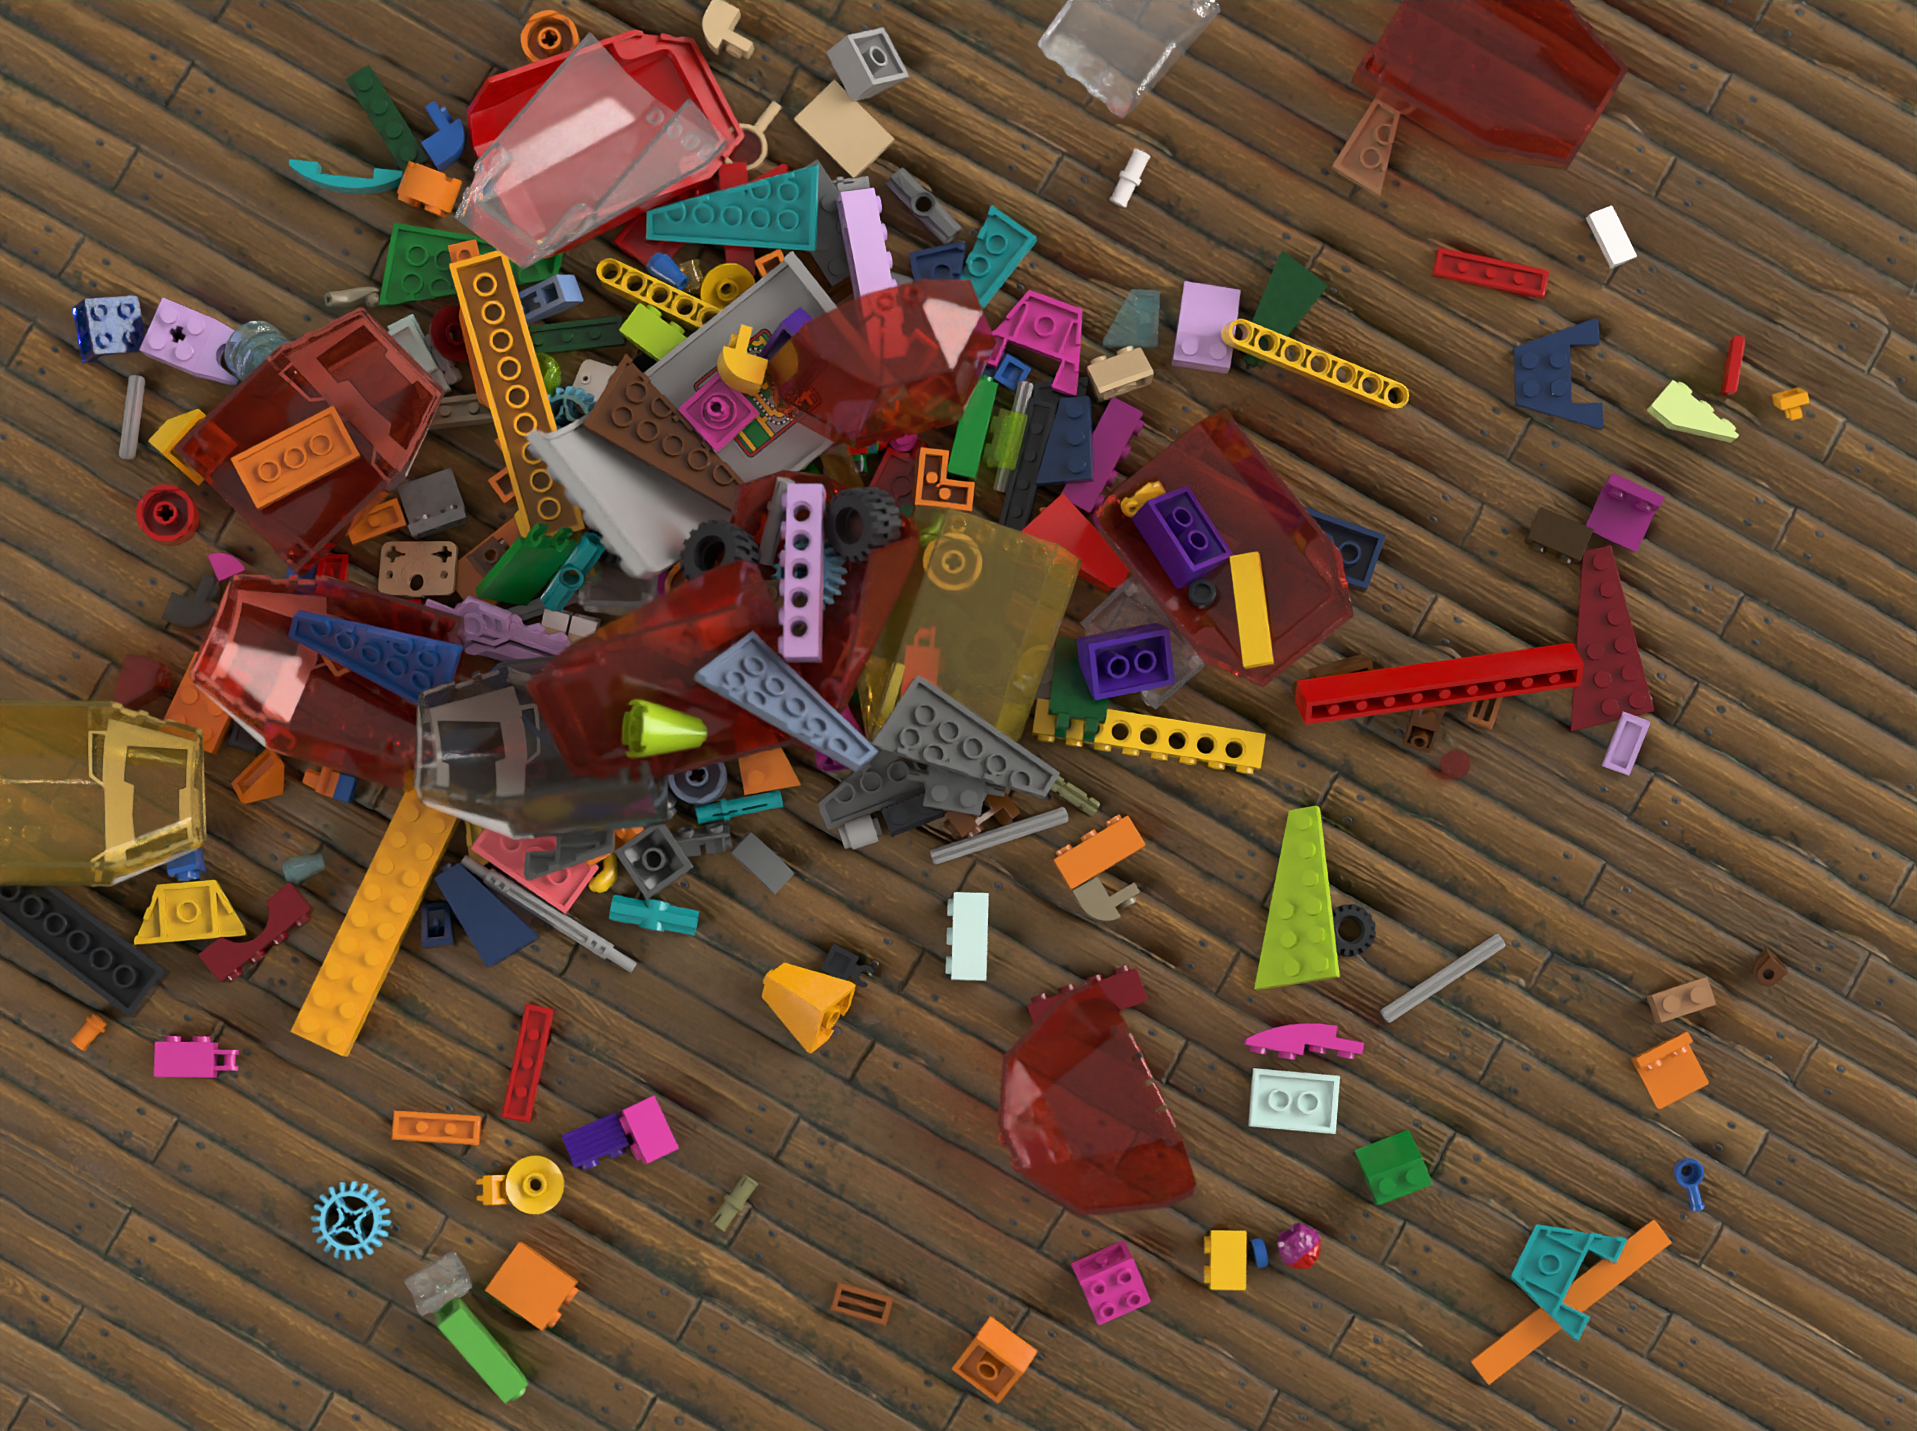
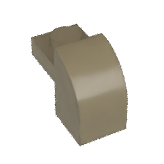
M1098 877L1072 891L1081 910L1091 919L1100 922H1111L1119 919L1120 915L1115 907L1120 905L1122 910L1137 902L1135 896L1140 893L1135 883L1109 897Z

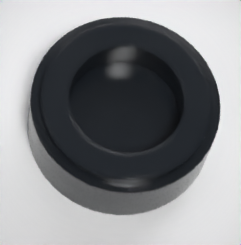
M1196 579L1188 587V601L1196 608H1208L1215 602L1216 587L1208 579Z

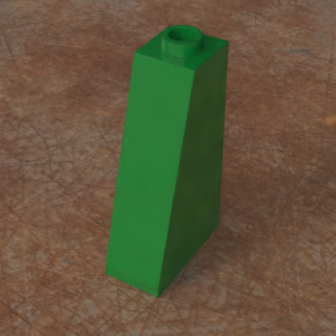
M977 375L976 378L970 377L948 464L947 479L976 482L998 389V383L993 382L994 379L986 375Z

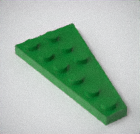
M394 223L379 307L458 296L449 267L452 261L448 245L476 239L480 255L505 249L516 287L538 284L556 274L559 275L563 253L542 260L523 248L520 243Z

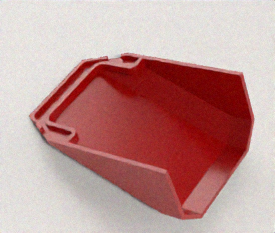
M631 30L489 77L466 111L471 149L521 246L542 260L569 251L708 181L745 137L695 39L688 37L676 38L667 34H660L659 36L643 34V31ZM730 127H733V132L730 131Z

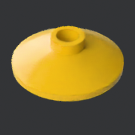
M721 264L710 270L704 277L700 287V298L702 301L723 310L755 284V280L752 274L739 264ZM730 284L726 291L721 290L723 285Z
M528 1156L519 1160L512 1166L506 1178V1192L509 1200L517 1209L528 1214H541L551 1210L560 1201L564 1191V1178L561 1170L553 1161L542 1156ZM538 1179L541 1182L539 1190L531 1188L532 1180Z

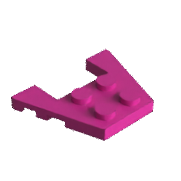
M1029 290L1008 313L1002 324L987 337V341L980 349L978 348L973 353L972 359L997 369L1007 343L1014 344L1061 362L1051 386L1052 390L1070 397H1077L1083 311L1075 306Z

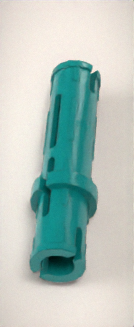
M777 789L776 791L727 801L726 798H723L717 803L695 806L698 824L700 825L701 823L724 819V822L730 821V818L779 807L783 808L780 789Z

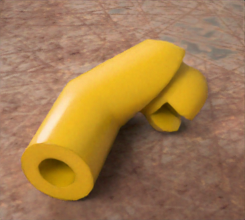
M615 853L603 859V870L588 882L589 889L592 892H606L617 881L618 868L617 855Z

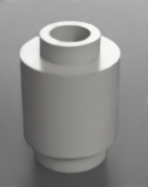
M870 814L844 822L845 826L838 828L845 850L849 848L855 850L878 842L877 836L882 834L878 819H871Z

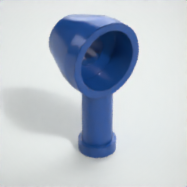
M1693 1158L1679 1159L1674 1164V1177L1680 1185L1687 1189L1690 1210L1693 1212L1701 1211L1705 1206L1701 1200L1698 1184L1704 1177V1168L1701 1163ZM1688 1165V1169L1681 1173L1682 1168Z

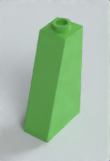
M457 1293L434 1311L438 1328L505 1404L510 1399L513 1401L518 1399L525 1392V1387L528 1385L526 1377Z

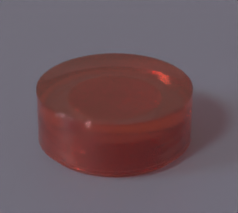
M1452 750L1442 757L1440 768L1447 778L1456 780L1468 773L1470 761L1468 756L1462 751Z

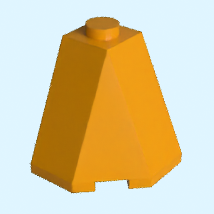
M783 963L775 970L771 969L765 975L762 998L803 1048L811 1054L827 1042L834 1032L831 1028L837 1022L840 1014L844 1016L849 1009L856 985L846 980Z

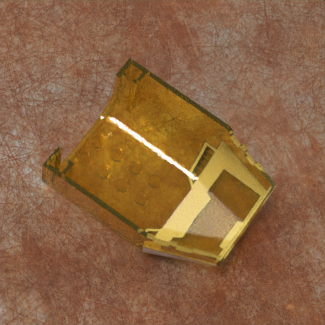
M0 700V886H112L202 848L206 842L203 730L170 719L163 721L148 716L149 713L142 710L138 713L122 708L123 704L114 701Z

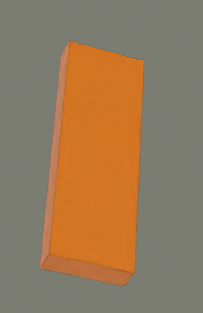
M394 1111L392 1140L480 1145L482 1116Z

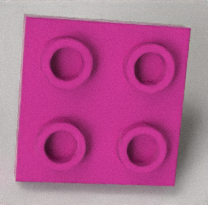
M719 372L678 408L680 413L717 453L760 415L759 411L741 392L732 389L722 380Z

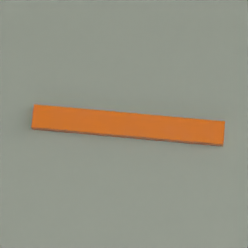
M1652 1219L1627 1238L1628 1240L1616 1265L1602 1258L1573 1280L1563 1300V1304L1582 1313L1672 1242L1657 1222ZM1539 1307L1470 1360V1362L1485 1382L1490 1385L1562 1328Z

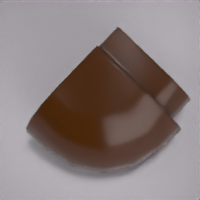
M1768 948L1756 958L1752 968L1754 979L1763 986L1776 984L1788 973L1785 965Z

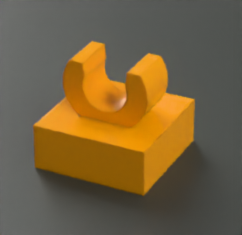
M1798 387L1772 394L1774 406L1784 410L1786 418H1790L1791 421L1802 418L1800 405L1809 403L1808 393Z
M485 1175L483 1179L477 1180L476 1184L483 1185V1195L477 1196V1200L483 1201V1205L510 1204L506 1192L507 1175Z

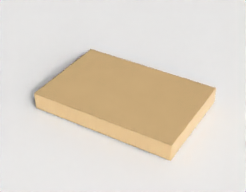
M835 80L794 118V121L851 178H857L894 142V138L856 101L852 102L847 92Z

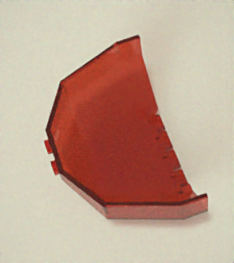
M921 279L864 294L806 322L767 363L764 376L777 411L837 445L845 443L858 450L877 445L879 441L881 443L903 438L905 434L910 436L929 431L932 427L937 429L952 425L956 421L961 420L996 345V340L971 280Z
M1096 979L1062 994L1003 1056L997 1123L1000 1130L997 1131V1135L1004 1147L1008 1146L1013 1156L1010 1158V1162L1017 1174L1021 1173L1025 1180L1079 1216L1168 1208L1195 1195L1199 1191L1187 1149L1181 1134L1173 1130L1178 1126L1170 1109L1159 1113L1157 1108L1166 1104V1101L1157 1083L1146 1086L1145 1081L1153 1078V1074L1144 1056L1133 1060L1132 1055L1141 1050L1133 1033L1126 1035L1129 1027L1125 1019Z

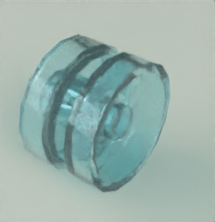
M251 321L243 324L231 334L226 343L224 357L227 367L250 391L257 394H272L282 390L291 382L297 372V367L294 368L291 364L288 365L286 369L291 374L286 381L279 376L281 371L278 374L276 373L289 359L283 352L294 346L274 325L268 322Z

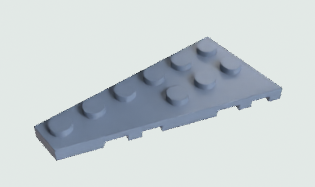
M753 631L697 672L694 680L855 772L873 759L878 752Z

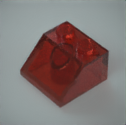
M126 653L111 709L120 714L129 715L162 696L164 689L168 690L172 680V673L169 672L170 667L157 660Z

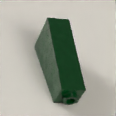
M1282 251L1252 323L1289 337L1324 294L1328 286L1286 252ZM1261 336L1258 340L1260 349L1266 351L1269 346L1268 340L1264 336ZM1240 351L1243 355L1241 359L1252 368L1257 366L1262 370L1267 364L1265 360Z

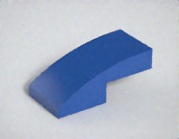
M982 340L979 341V343H978V345L976 346L974 352H975L978 348L980 349V347H981L985 342L982 341ZM973 353L965 365L981 375L992 377L994 379L993 382L1015 393L1019 381H1025L1032 369L1009 354L1002 355L997 369L976 362L972 359Z

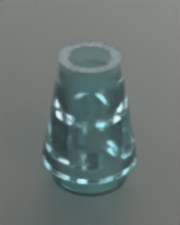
M321 853L317 855L287 857L286 861L281 862L286 882H294L295 885L320 873V871L326 870Z

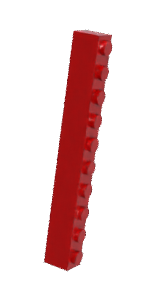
M1565 643L1297 681L1295 704L1304 724L1308 725L1581 686L1584 663L1573 643Z

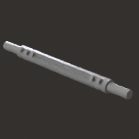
M467 855L460 864L482 878L484 884L509 898L604 960L608 958L630 973L635 968L637 963L615 950L613 944L525 890L495 869L489 870Z

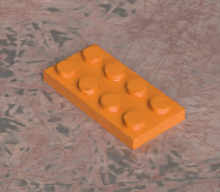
M331 406L230 459L259 511L361 458L334 406Z

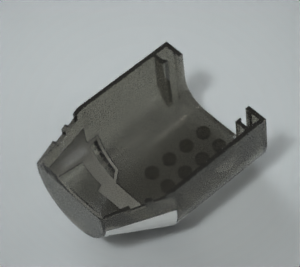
M650 645L504 661L496 664L498 669L484 675L477 671L471 673L473 679L455 685L454 680L419 693L413 787L423 805L516 840L665 824L668 808V753L642 758H630L626 754V752H630L629 745H623L622 740L625 711L631 712L633 705H628L630 701L641 699L665 707L661 683Z

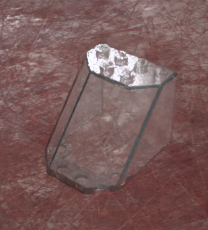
M1068 0L1036 45L1043 50V53L1048 58L1060 64L1069 76L1081 82L1091 95L1102 100L1112 113L1124 118L1138 106L1216 18L1221 9L1214 0Z

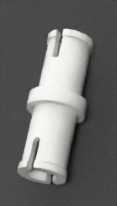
M1138 149L1133 150L1125 170L1119 174L1120 180L1112 197L1109 199L1112 203L1126 208L1135 186H1139L1141 182L1139 178L1147 161L1150 159L1148 154Z

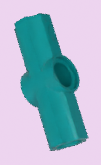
M584 533L540 596V600L546 608L553 612H561L575 591L582 586L585 577L606 548L600 536L595 533ZM568 570H574L578 574L573 575L569 573Z
M614 895L609 919L636 924L640 928L660 932L667 930L695 936L699 911L670 906V903L657 900H639Z

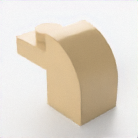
M712 0L704 14L703 31L705 40L709 48L717 55L720 54L725 46L727 47L726 51L736 58L744 56L749 59L754 51L753 42L733 32L741 17L740 10L723 0Z

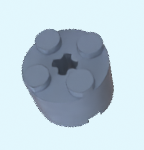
M699 746L697 748L681 750L673 757L668 770V781L671 789L680 800L692 806H703L714 802L722 795L727 785V770L716 752ZM695 769L699 772L705 771V774L702 776L703 781L700 783L696 780H690L694 776L692 771Z

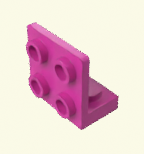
M1124 1240L1071 1263L1098 1325H1102L1151 1302L1134 1259Z

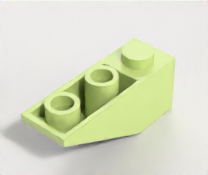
M1672 380L1647 409L1652 416L1668 429L1730 443L1739 436L1735 432V426L1725 418L1719 419L1713 414L1714 409L1707 402L1695 399L1691 395V389L1682 382L1676 383Z

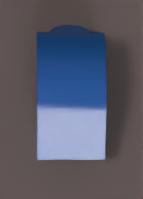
M434 101L425 108L439 129V132L424 140L421 144L438 171L441 172L461 158L466 149L467 134L460 118L449 124L453 121L445 106L439 108Z

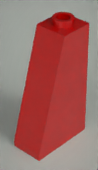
M1063 493L1016 535L1022 542L1105 593L1112 588L1118 591L1130 580L1126 575L1133 569Z

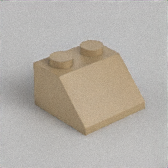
M1133 346L1118 350L1117 356L1109 359L1106 356L1097 357L1091 360V365L1086 368L1097 403L1151 384L1154 376L1153 370L1141 347L1133 349Z

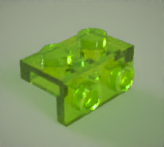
M1000 408L999 416H993L989 430L990 433H994L992 444L986 443L982 459L987 461L986 469L997 471L998 467L1015 470L1028 418L1026 414Z

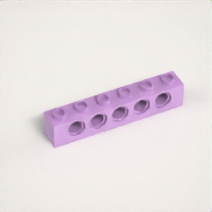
M787 484V493H782V510H787L786 521L781 523V537L786 539V550H781L780 554L781 568H785V579H780V596H784V607L779 609V624L784 625V636H779L778 650L779 654H783L786 662H822L825 489L822 484ZM808 510L810 516L806 521L799 522L796 520V515L799 511ZM805 538L809 540V546L805 550L795 549V544L799 539ZM806 567L809 569V573L805 578L796 579L794 577L795 571L798 568ZM798 596L808 597L807 604L802 608L794 607V600ZM797 625H806L807 632L801 637L793 635V630Z

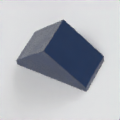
M448 901L421 904L422 947L429 949L456 945L452 909Z

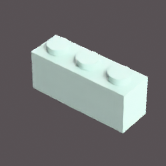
M954 892V899H948L947 916H953V928L947 927L946 945H952V957L946 956V974H951V980L986 981L989 893Z

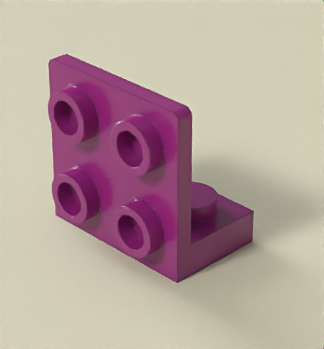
M1612 473L1607 477L1585 526L1594 529L1593 534L1632 552H1636L1655 511L1661 507L1665 497Z

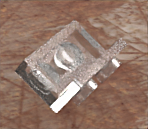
M451 1251L404 1280L413 1295L416 1309L422 1317L428 1313L437 1312L442 1308L443 1304L453 1298L464 1296L473 1287L469 1272L455 1251Z

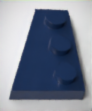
M1089 396L1060 399L1035 483L1038 487L1094 481L1091 398Z

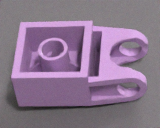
M162 298L140 347V351L152 359L193 376L236 386L238 379L221 367V356L227 349L232 347L252 350L254 343L214 318ZM183 333L186 336L183 341L179 339L177 343L176 336Z

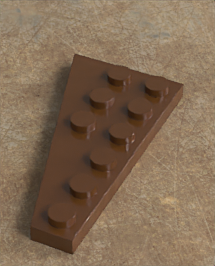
M625 354L585 421L583 429L730 513L735 514L749 490L748 485L726 462L722 461L712 450L713 447L700 437L691 423L665 395H662L656 389L644 372L642 373L634 365L633 360Z

